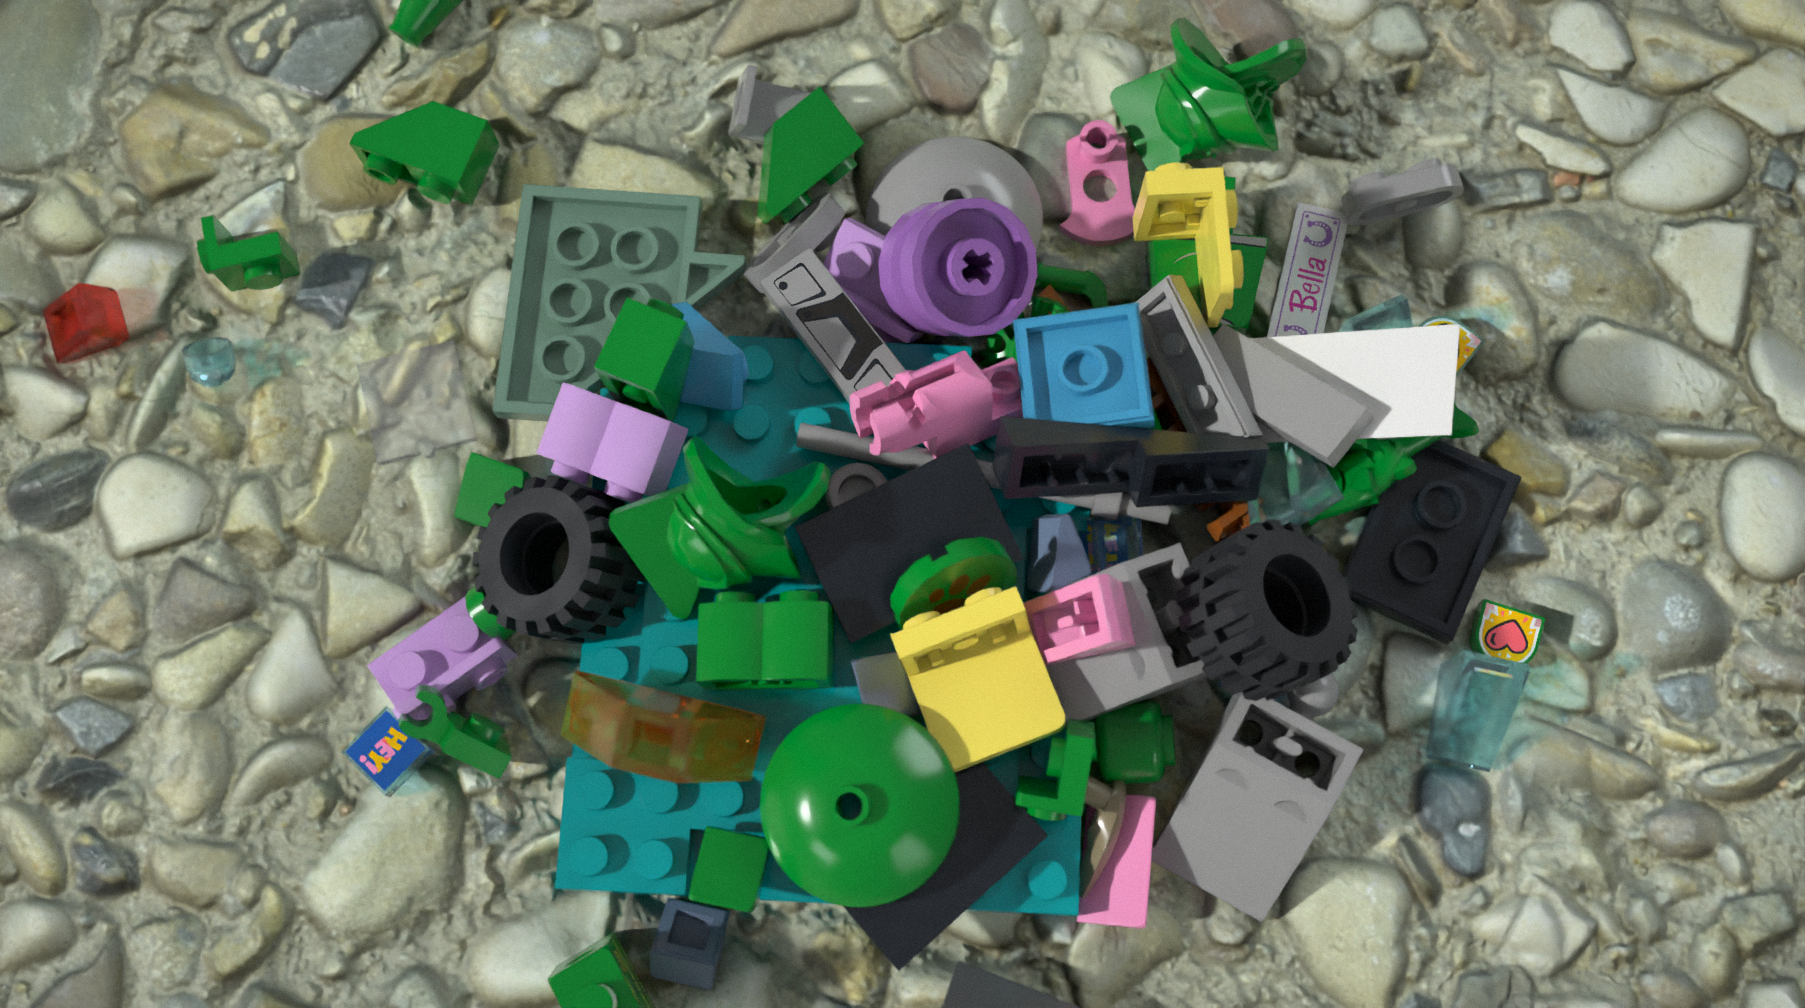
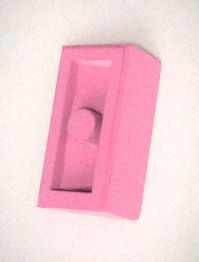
M1126 795L1125 814L1116 844L1102 874L1086 898L1079 896V911L1076 922L1133 929H1144L1146 927L1156 797ZM1088 804L1086 805L1082 862L1087 848V830L1097 810Z

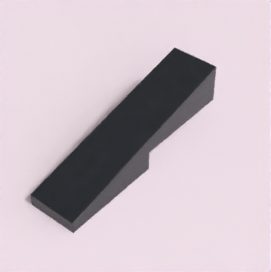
M1000 416L992 469L1005 499L1128 492L1135 507L1257 500L1269 447L1264 439Z

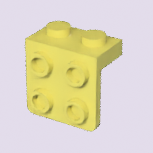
M1187 163L1164 164L1157 167L1154 171L1145 172L1132 218L1134 241L1195 238L1202 316L1208 328L1218 327L1225 310L1232 308L1234 289H1241L1243 284L1242 254L1240 250H1231L1229 228H1235L1237 225L1238 208L1236 192L1234 189L1225 190L1223 167L1192 169V166Z
M1016 586L1004 591L999 587L981 590L968 597L963 607L942 615L937 611L919 614L904 623V630L891 634L898 657L908 675L928 731L936 738L946 752L954 772L1056 734L1065 727V713L1031 632L1026 609Z

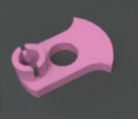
M1091 121L1082 128L1080 135L1066 142L1072 211L1069 218L1060 224L1059 231L1072 240L1086 245H1116L1134 236L1132 218L1135 207L1131 199L1125 137L1118 135L1116 129L1106 121ZM1099 143L1104 148H1094L1090 144ZM1093 176H1105L1115 184L1117 192L1109 201L1096 202L1085 194L1083 189L1085 181Z

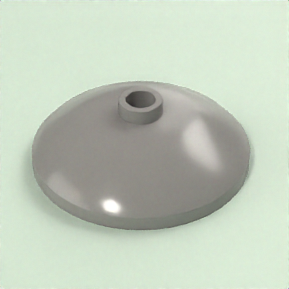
M950 136L918 143L895 157L883 169L871 190L866 210V226L886 236L901 215L922 204L944 202L951 198H986L1006 206L1025 224L1037 253L1043 228V213L1036 186L1030 175L1016 159L997 146L985 141L968 137Z

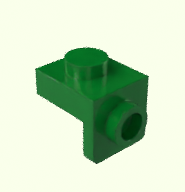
M214 215L201 218L204 238L197 241V251L201 264L208 275L214 274L231 292L245 288L253 290L270 289L280 285L283 279L301 275L297 253L278 231L234 242L232 234Z

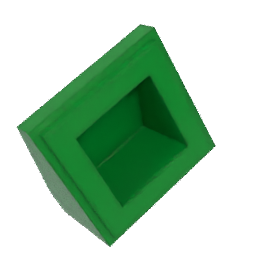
M471 452L466 463L454 517L477 526L487 527L491 520L487 513L493 504L503 505L505 503L504 493L513 486L524 489L525 480L532 477L522 469Z
M707 825L688 898L697 902L744 912H753L760 900L769 854L766 838Z

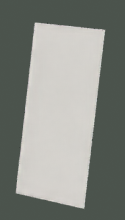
M1460 324L1249 338L1367 406L1374 418L1357 439L1452 434ZM1256 421L1263 434L1258 439H1264L1266 443L1290 442Z

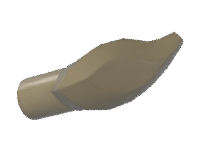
M1091 776L1088 778L1084 803L1097 810L1087 830V848L1079 876V896L1081 898H1086L1099 879L1116 844L1126 809V785L1124 781L1114 780L1110 786H1107Z

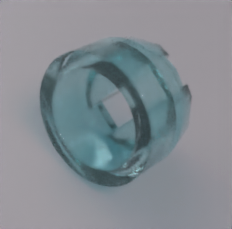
M213 337L201 339L186 345L182 349L187 372L193 381L209 388L220 386L224 381H228L236 371V357L231 340L227 338Z

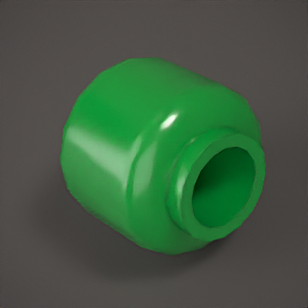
M1143 700L1095 718V743L1091 763H1097L1099 775L1107 784H1112L1114 780L1124 781L1125 784L1156 783L1164 777L1166 766H1176L1173 715H1163L1159 704L1154 700Z

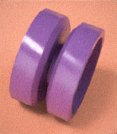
M986 198L925 203L901 215L886 234L878 260L880 288L891 311L908 327L932 336L953 335L971 337L992 335L1012 324L1013 320H1016L1028 305L1037 279L1036 248L1025 224L1009 208Z

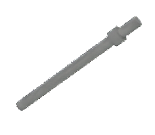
M802 422L797 435L796 447L909 471L934 459L927 448L917 446L896 453L886 452L881 455H872L870 453V443L873 442L874 437L867 436L860 439L858 434ZM977 459L989 487L1001 490L992 469L993 462ZM1128 492L1038 497L1092 509L1091 515L1116 520L1119 514L1168 524L1172 505L1135 507Z

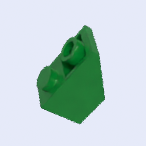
M820 86L775 121L765 132L757 216L764 225L776 215H779L787 223L813 201L806 191L824 178L831 187L858 165L851 154L865 143Z
M435 101L360 130L353 134L349 143L363 163V170L371 177L390 185H395L398 180L415 185L420 193L439 203L450 204L451 200L454 199L471 206L500 146L488 120Z

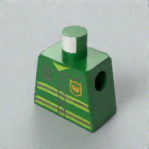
M615 932L610 933L556 965L547 978L561 1008H656Z

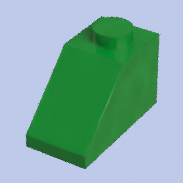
M628 297L626 298L594 365L596 372L614 401L668 421H674L695 342L687 321L683 320L684 314L680 310L657 299H649L647 305Z

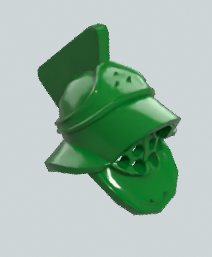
M1178 18L1170 25L1176 61L1171 65L1118 86L1111 92V103L1148 171H1154L1157 167L1168 163H1186L1188 159H1207L1211 157L1216 159L1218 154L1234 153L1238 147L1275 152L1278 150V137L1273 113L1274 101L1270 97L1277 92L1281 84L1298 74L1307 60L1306 45L1301 38L1287 39L1246 60L1228 64L1200 29L1186 18Z
M695 435L683 446L689 479L687 484L616 508L610 513L609 525L614 535L674 617L685 619L690 615L700 587L721 590L736 584L746 582L750 584L753 581V575L801 579L798 562L785 533L788 527L800 515L811 510L828 489L831 471L826 464L813 462L782 476L754 482L731 468L704 441Z

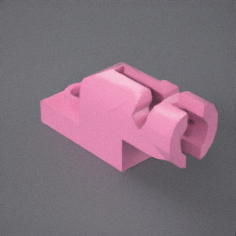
M963 350L918 370H906L895 374V378L888 387L885 386L883 381H879L855 391L850 395V412L858 436L862 439L874 434V440L870 443V453L872 455H881L886 452L896 453L923 443L934 459L966 443H969L971 446L995 436L998 433L1000 416L1023 418L1018 363L1012 357L980 370L968 353Z

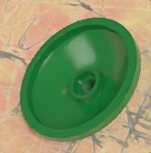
M847 704L826 709L809 717L795 727L781 742L765 772L760 796V813L769 849L782 870L792 881L811 895L824 901L848 907H870L886 904L906 896L924 884L937 871L949 853L955 839L960 815V796L956 775L946 752L925 727L894 709L871 704ZM849 792L858 795L863 805L861 814L855 819L847 818L842 813L840 807L842 798Z

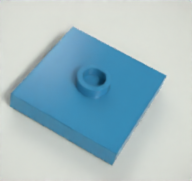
M1139 302L1013 320L1023 418L1142 429L1155 428Z

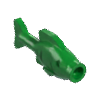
M1454 402L1451 435L1395 437L1380 440L1368 438L1367 449L1347 451L1334 468L1323 462L1304 487L1291 495V498L1302 517L1310 526L1315 525L1321 520L1336 517L1363 506L1379 503L1380 495L1389 489L1394 481L1404 479L1416 472V464L1410 457L1442 437L1454 439L1474 436L1479 432L1478 425L1468 414L1458 409Z

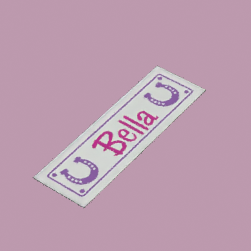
M1301 202L1297 203L1267 337L1324 333L1348 225L1345 213Z

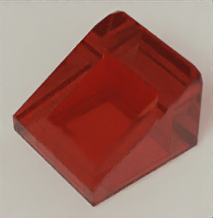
M78 283L42 311L57 363L66 364L119 346L129 339V332L118 293L111 287Z

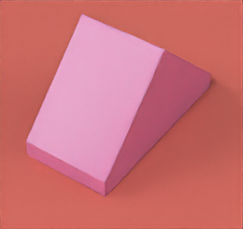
M1109 574L1092 576L1023 603L1031 632L1045 666L1136 646L1122 582Z

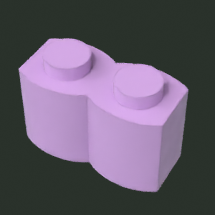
M563 382L536 453L554 460L550 472L584 485L587 484L589 476L592 474L607 480L604 493L633 503L641 500L643 495L653 496L666 491L689 429Z

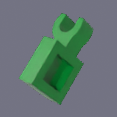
M418 684L415 690L416 698L431 705L433 711L424 720H415L409 715L402 713L398 719L399 728L412 738L426 739L440 745L442 752L500 779L512 759L507 738L503 737L504 729L494 721L476 713H471L468 719L452 711L448 714L442 694L432 686Z

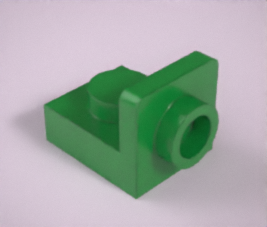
M1068 718L1065 738L1052 737L1046 776L1056 777L1058 780L1054 781L1019 775L1016 788V805L1027 807L1028 814L1043 820L1062 821L1066 819L1067 814L1082 817L1095 743L1093 722Z

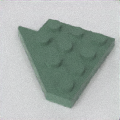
M523 184L493 412L497 418L548 422L563 382L592 393L602 388L604 383L596 372L594 365L627 297L647 305L649 299H657L670 305L687 302L698 311L744 274V270L747 267L745 255L698 252L703 207L700 196Z

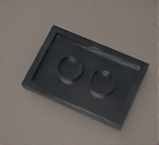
M1437 440L1410 457L1414 460L1417 467L1415 473L1404 479L1394 481L1391 487L1380 495L1379 503L1370 505L1341 570V575L1343 578L1348 577L1352 590L1349 591L1351 601L1447 645L1453 641L1522 477L1448 443Z
M969 443L794 526L850 643L896 622L895 613L891 608L890 597L899 578L922 557L930 555L934 562L941 556L949 554L945 546L953 541L974 537L996 540L1005 548L1014 563L1024 559Z
M983 762L955 772L960 796L959 823L950 851L937 871L916 890L892 902L870 907L843 906L898 971L907 965L1048 836L1022 806L1015 804V798Z

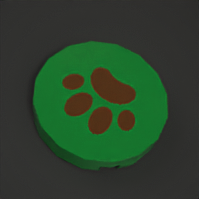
M984 537L958 539L945 546L949 554L941 556L934 562L930 555L917 560L899 578L890 597L891 608L895 613V619L900 629L904 630V623L919 614L937 611L942 615L963 607L968 597L981 590L999 587L1004 591L1014 587L1017 582V567L1000 542Z

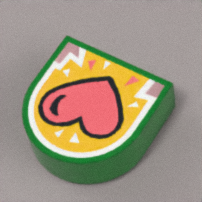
M1483 599L1478 603L1470 633V646L1474 656L1483 666L1497 672H1510L1524 666L1531 661L1537 652L1545 617Z

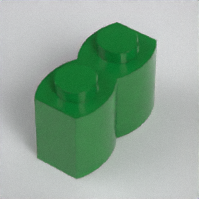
M785 591L780 593V601L766 603L754 602L755 596L746 592H721L716 594V602L699 604L696 682L706 690L723 691L833 688V609L829 602L818 601L819 595L811 591Z

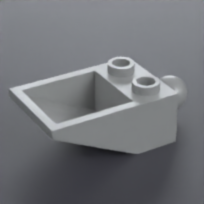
M1181 543L1122 562L1079 580L1082 581L1099 574H1109L1122 582L1136 646L1046 665L1066 717V724L1062 730L1067 728L1068 718L1089 721L1105 713L1159 696L1208 677L1202 670L1204 663L1200 657L1196 656L1193 658L1187 647V644L1191 643L1187 632L1181 631L1178 617L1183 615L1184 611L1177 605V591L1185 587L1180 579L1184 570L1190 566Z
M1332 673L1287 693L1291 704L1289 708L1272 699L1268 701L1266 698L1258 701L1246 700L1242 691L1231 697L1152 847L1151 861L1258 921L1263 922L1334 808L1364 750L1312 721L1314 717L1328 713L1337 703L1339 686ZM1243 722H1252L1259 730V739L1253 746L1245 745L1238 737V728ZM1302 752L1310 754L1316 763L1315 771L1308 777L1300 775L1295 768V759Z

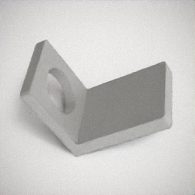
M748 65L738 79L728 136L764 144V135L768 128L811 92L756 80L757 67Z

